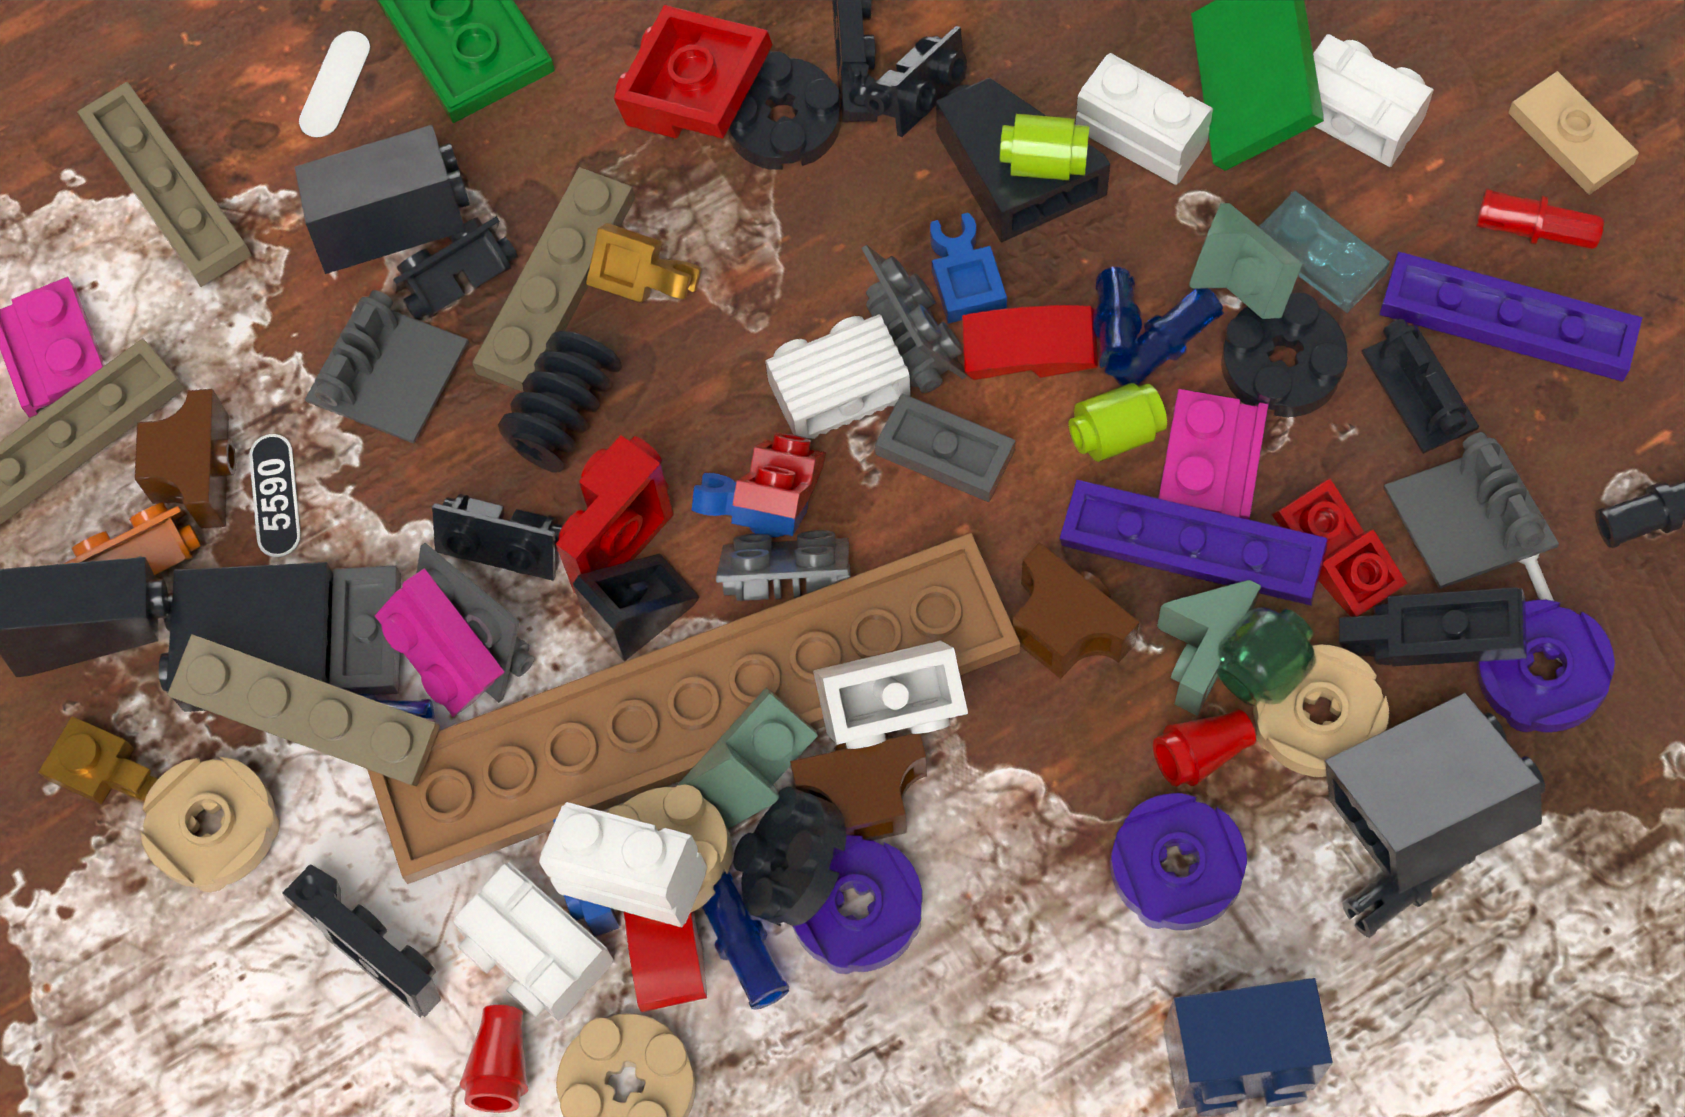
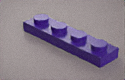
M1399 251L1379 314L1396 320L1404 319L1407 323L1622 382L1630 370L1643 318Z
M1076 480L1059 538L1061 545L1064 547L1226 586L1250 580L1261 585L1260 594L1312 606L1327 549V538L1080 480Z

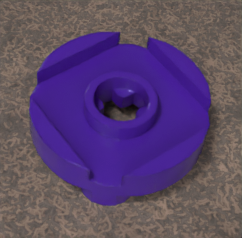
M1546 599L1525 602L1527 658L1478 661L1477 677L1485 699L1517 731L1558 732L1571 729L1589 719L1604 702L1615 666L1614 653L1605 631L1592 617L1581 611L1580 615H1578L1571 609L1559 607L1560 602ZM1543 651L1544 656L1548 660L1560 659L1563 666L1556 670L1554 680H1544L1541 676H1534L1530 673L1528 668L1534 663L1533 654L1535 652Z
M1171 793L1150 798L1131 811L1125 819L1123 826L1117 832L1110 859L1112 880L1124 904L1136 913L1140 921L1148 927L1154 929L1168 928L1171 930H1192L1203 927L1220 918L1239 895L1247 866V852L1243 837L1229 815L1218 807L1214 810L1207 804L1197 802V797L1183 793ZM1177 846L1182 855L1193 853L1197 863L1189 866L1187 877H1177L1174 872H1165L1160 863L1167 860V848Z
M847 835L845 851L834 847L829 869L838 872L839 875L830 896L812 918L803 924L792 926L802 947L814 959L826 964L830 970L838 974L869 972L889 965L909 948L912 940L917 936L921 928L923 895L921 883L907 857L897 848L885 842L882 845L875 841L863 840V836ZM853 888L859 896L870 892L875 901L867 906L868 916L857 920L853 915L844 917L840 914L838 909L845 904L842 893L846 890Z

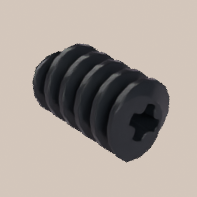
M567 331L551 334L546 342L547 352L540 353L534 363L535 372L529 373L522 383L524 392L517 393L510 403L512 413L504 414L498 424L501 435L516 452L529 462L552 473L561 472L565 467L563 461L553 453L554 449L572 453L577 447L575 441L565 433L566 428L584 433L589 426L586 419L577 412V409L596 412L600 407L598 399L589 392V389L608 392L612 386L610 379L600 371L601 368L610 372H619L622 369L621 360L614 351L587 336Z

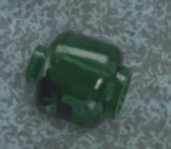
M1265 607L1255 608L1249 611L1219 643L1217 654L1221 660V666L1217 669V674L1223 684L1237 698L1248 705L1257 706L1259 702L1267 705L1280 704L1304 681L1315 667L1316 654L1309 641L1314 635L1313 631L1303 618L1289 609H1284L1281 613Z

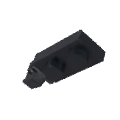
M832 0L837 83L841 100L842 122H877L878 116L870 113L864 103L867 87L876 81L868 74V70H874L875 68L874 35H864L863 20L871 19V0Z
M1518 587L1389 596L1387 604L1375 606V615L1339 618V644H1341L1343 649L1357 656L1375 657L1376 664L1378 665L1392 664L1393 667L1527 658L1525 596L1522 588L1519 589Z
M310 864L282 892L287 903L321 930L331 944L419 1018L421 1016L426 1017L441 1001L431 978L436 973L431 963L413 947L406 945L399 951L385 940L383 936L387 933V929L362 905L358 904L351 911L342 904L341 888L337 879Z

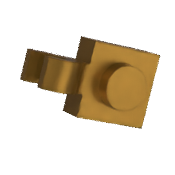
M605 223L597 231L586 285L640 303L650 297L651 289L658 290L671 297L685 299L688 290L692 292L697 291L702 268L685 261L660 259L661 240Z
M73 716L38 772L48 781L101 805L111 788L144 803L149 790L158 780L150 776L151 771L148 768L128 760L134 747L125 739Z

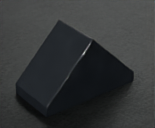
M661 554L580 574L573 582V587L585 618L624 662L691 609L700 598Z

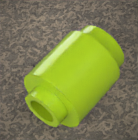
M1016 114L1015 126L1003 125L1000 162L1011 163V176L1069 180L1070 174L1085 176L1089 126L1074 125L1075 118Z
M1129 383L1076 403L1074 408L1075 417L1069 420V431L1075 447L1081 454L1089 453L1097 462L1155 440L1156 433L1167 428V416L1163 402L1156 389L1148 383L1139 387L1134 383Z

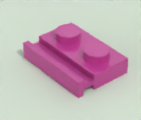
M68 276L11 299L12 305L0 309V351L21 408L29 418L36 416L38 409L54 403L105 366L77 290Z
M1178 389L1159 499L1249 520L1268 404L1259 403L1257 407L1240 404V399Z
M424 568L404 581L403 587L390 597L376 613L375 617L381 624L382 632L387 642L396 651L403 653L420 674L427 694L435 702L444 705L451 716L455 717L473 704L505 672Z

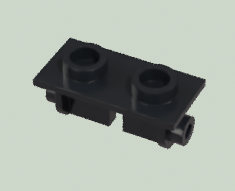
M955 26L943 38L938 36L921 38L915 44V47L896 63L897 72L889 70L879 80L872 82L867 87L864 100L867 110L876 116L883 114L894 117L897 136L903 137L923 117L928 115L936 106L937 100L944 98L949 91L957 87L965 79L967 59L963 53L961 27Z
M497 216L485 224H482L478 217L464 223L465 232L448 236L452 244L434 255H431L427 248L420 250L396 267L401 275L393 279L392 289L396 294L404 288H408L411 294L404 298L403 302L414 319L417 320L423 315L430 319L439 311L464 297V292L453 277L462 271L475 290L504 271L506 272L511 269L509 262L516 259L518 255L506 237L499 241H496L492 234L497 232L500 222Z
M1398 319L1384 328L1383 334L1386 340L1362 350L1364 358L1423 454L1479 428L1473 415L1417 326H1408L1404 319Z
M459 494L456 499L447 497L443 505L434 503L432 506L434 545L437 553L554 581L556 577L555 549H557L556 543L559 541V533L563 527V524H558L556 516L549 515L547 517L516 509L510 521L503 520L504 506L472 499L464 494Z

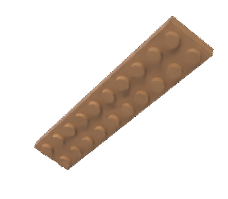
M972 533L440 730L437 733L417 787L367 769L402 878L407 884L550 831L554 825L553 819L557 818L561 807L566 802L603 811L624 803L645 791L663 788L681 781L766 687L817 730L825 727L813 670L937 641H942L954 648L960 675L1020 653V642Z

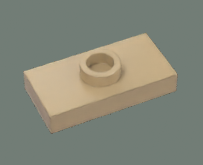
M1558 71L1514 100L1511 104L1509 114L1589 195L1633 165L1638 157L1639 152Z

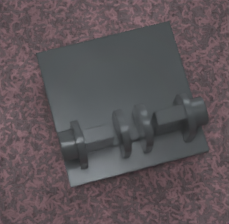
M868 245L862 247L861 249L880 282L873 284L866 291L868 297L866 307L872 317L878 314L882 316L884 324L887 326L888 332L892 336L899 354L902 356L904 365L907 366L910 375V385L912 387H919L922 393L931 392L942 384L943 379L940 375L947 370H950L961 379L966 378L968 375L957 356L964 352L963 347L945 322L938 324L929 308L936 304V301L924 281L916 273L909 277L904 267L894 256L885 259Z
M372 290L369 297L360 298L339 339L333 346L320 373L317 375L305 401L415 444L469 341L456 334L390 310L393 300L380 291Z
M1484 432L1475 433L1463 442L1465 452L1462 458L1384 485L1385 492L1439 589L1559 546L1557 539L1501 444L1494 438H1488Z
M827 530L802 532L797 535V541L772 542L771 536L767 534L737 536L733 539L734 544H726L722 547L716 583L723 582L724 596L736 595L737 601L769 599L768 580H773L775 599H782L781 579H793L794 598L800 597V578H806L807 594L851 578L849 538L835 539V533Z
M424 543L420 546L416 573L425 568L505 673L497 678L485 691L499 703L504 698L508 675L512 672L515 676L520 677L529 670L534 662V657L528 653L529 644L517 636L520 621L433 548Z

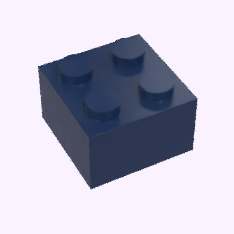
M1316 978L1175 997L1163 1026L1178 1109L1196 1107L1197 1116L1200 1117L1234 1112L1239 1109L1237 1102L1239 1100L1265 1097V1103L1268 1107L1287 1106L1306 1101L1308 1099L1306 1091L1314 1090L1333 1064Z

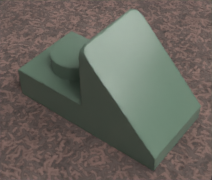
M1220 203L1189 286L1193 289L1227 288L1262 319L1281 318L1303 263L1230 203Z
M1247 580L1173 600L1161 606L1157 627L1163 632L1188 643L1171 675V679L1180 682L1174 705L1196 716L1199 715L1237 643L1235 636L1241 634L1246 625H1240L1231 634L1230 631L1240 621L1247 618L1246 615L1255 608L1261 585Z
M766 687L678 785L686 784L698 789L702 797L717 808L727 829L774 804L780 798L774 783L791 766L790 761L796 760L818 734L812 726Z

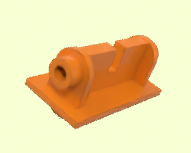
M161 502L132 516L129 520L133 529L113 539H110L108 533L104 531L76 544L71 548L76 557L63 564L146 557L154 575H157L185 560L193 558L191 551L202 545L190 524L179 529L175 520L187 515L185 510L179 506L168 510L164 502Z

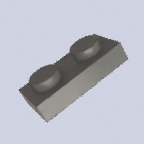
M901 393L875 443V453L877 456L987 502H990L1015 451L1014 439Z
M397 566L333 569L330 685L361 696L399 694L400 652L392 648L383 635L381 624L375 617L376 613L390 597L401 589V573Z

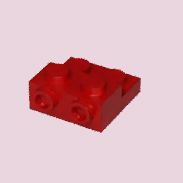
M664 5L653 26L646 29L641 40L640 50L628 72L620 76L616 85L613 98L626 126L675 139L679 137L682 129L724 139L773 46L768 30Z
M620 435L608 449L602 448L595 452L583 468L579 485L587 509L586 511L578 510L568 518L559 533V541L556 543L557 550L575 594L573 582L578 575L635 560L673 516L667 491L669 485L664 479L661 468L662 458L652 446L639 437L633 436L629 441Z

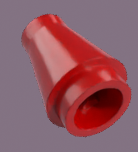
M1236 709L1224 715L1167 725L1163 735L1154 739L1153 752L1161 773L1171 785L1177 787L1186 783L1189 786H1196L1242 750L1255 745L1256 733L1247 714L1241 709Z
M489 1005L483 1008L481 1024L459 1083L460 1087L465 1091L464 1103L470 1108L490 1113L512 1112L519 1108L520 1097L528 1092L522 1034L523 1012L516 1007Z

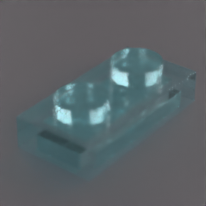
M1294 191L1259 226L1261 230L1303 263L1298 276L1346 313L1387 273L1390 261L1297 191Z

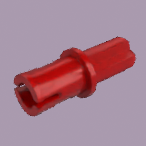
M1486 188L1476 227L1530 238L1529 243L1536 245L1538 238L1593 249L1597 248L1601 240L1604 219L1597 215L1547 205L1548 197L1541 196L1539 201L1512 196Z

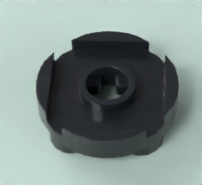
M769 52L728 129L729 139L733 148L748 162L769 170H783L782 163H795L801 160L802 166L815 162L828 152L835 143L840 131V96L838 87L816 65L801 59L789 58L782 52ZM779 105H788L792 107V111L796 116L793 119L783 116L776 122L771 120V109Z
M1305 293L1290 294L1281 318L1262 319L1247 306L1230 321L1227 326L1221 359L1222 373L1229 389L1242 403L1251 406L1258 405L1259 403L1268 404V409L1275 410L1274 416L1287 418L1302 416L1325 405L1337 390L1347 366V342L1336 320L1327 311L1321 309L1313 297ZM1276 346L1290 347L1297 352L1295 366L1287 367L1286 363L1282 360L1272 362L1269 356L1274 353Z
M788 786L778 792L780 798L764 814L754 833H747L739 840L733 856L734 868L742 872V896L750 915L779 926L783 922L792 926L803 924L820 910L830 896L839 875L838 872L829 869L834 847L845 851L846 844L845 822L838 807L832 802Z

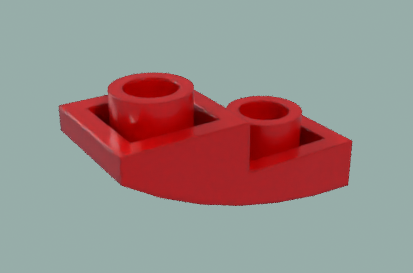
M1031 306L962 315L965 373L972 380L1032 370L1039 378L1098 368L1095 310L1091 306Z
M775 433L773 441L765 440L754 447L750 472L737 480L732 505L795 519L805 507L814 490L824 465L826 452L810 449L811 440L792 434Z
M1331 478L1320 482L1271 514L1279 527L1327 538V549L1318 580L1350 617H1358L1408 584L1374 529L1366 532L1363 531Z
M695 911L689 914L683 927L624 912L631 970L640 1011L644 1012L706 999L707 990L703 946L696 929Z

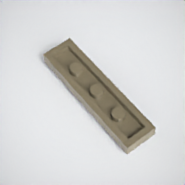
M128 82L123 83L77 111L86 128L200 287L252 256L245 242Z
M581 167L578 168L472 362L476 374L524 392L522 383L529 373L535 372L534 363L540 353L547 352L546 342L552 333L565 331L589 286L586 285L598 228L605 223L618 227L621 226L635 200L632 186Z
M144 338L0 441V525L137 425V422H141L184 390L178 378Z
M193 634L190 636L167 694L171 698L416 787L440 728L438 723Z

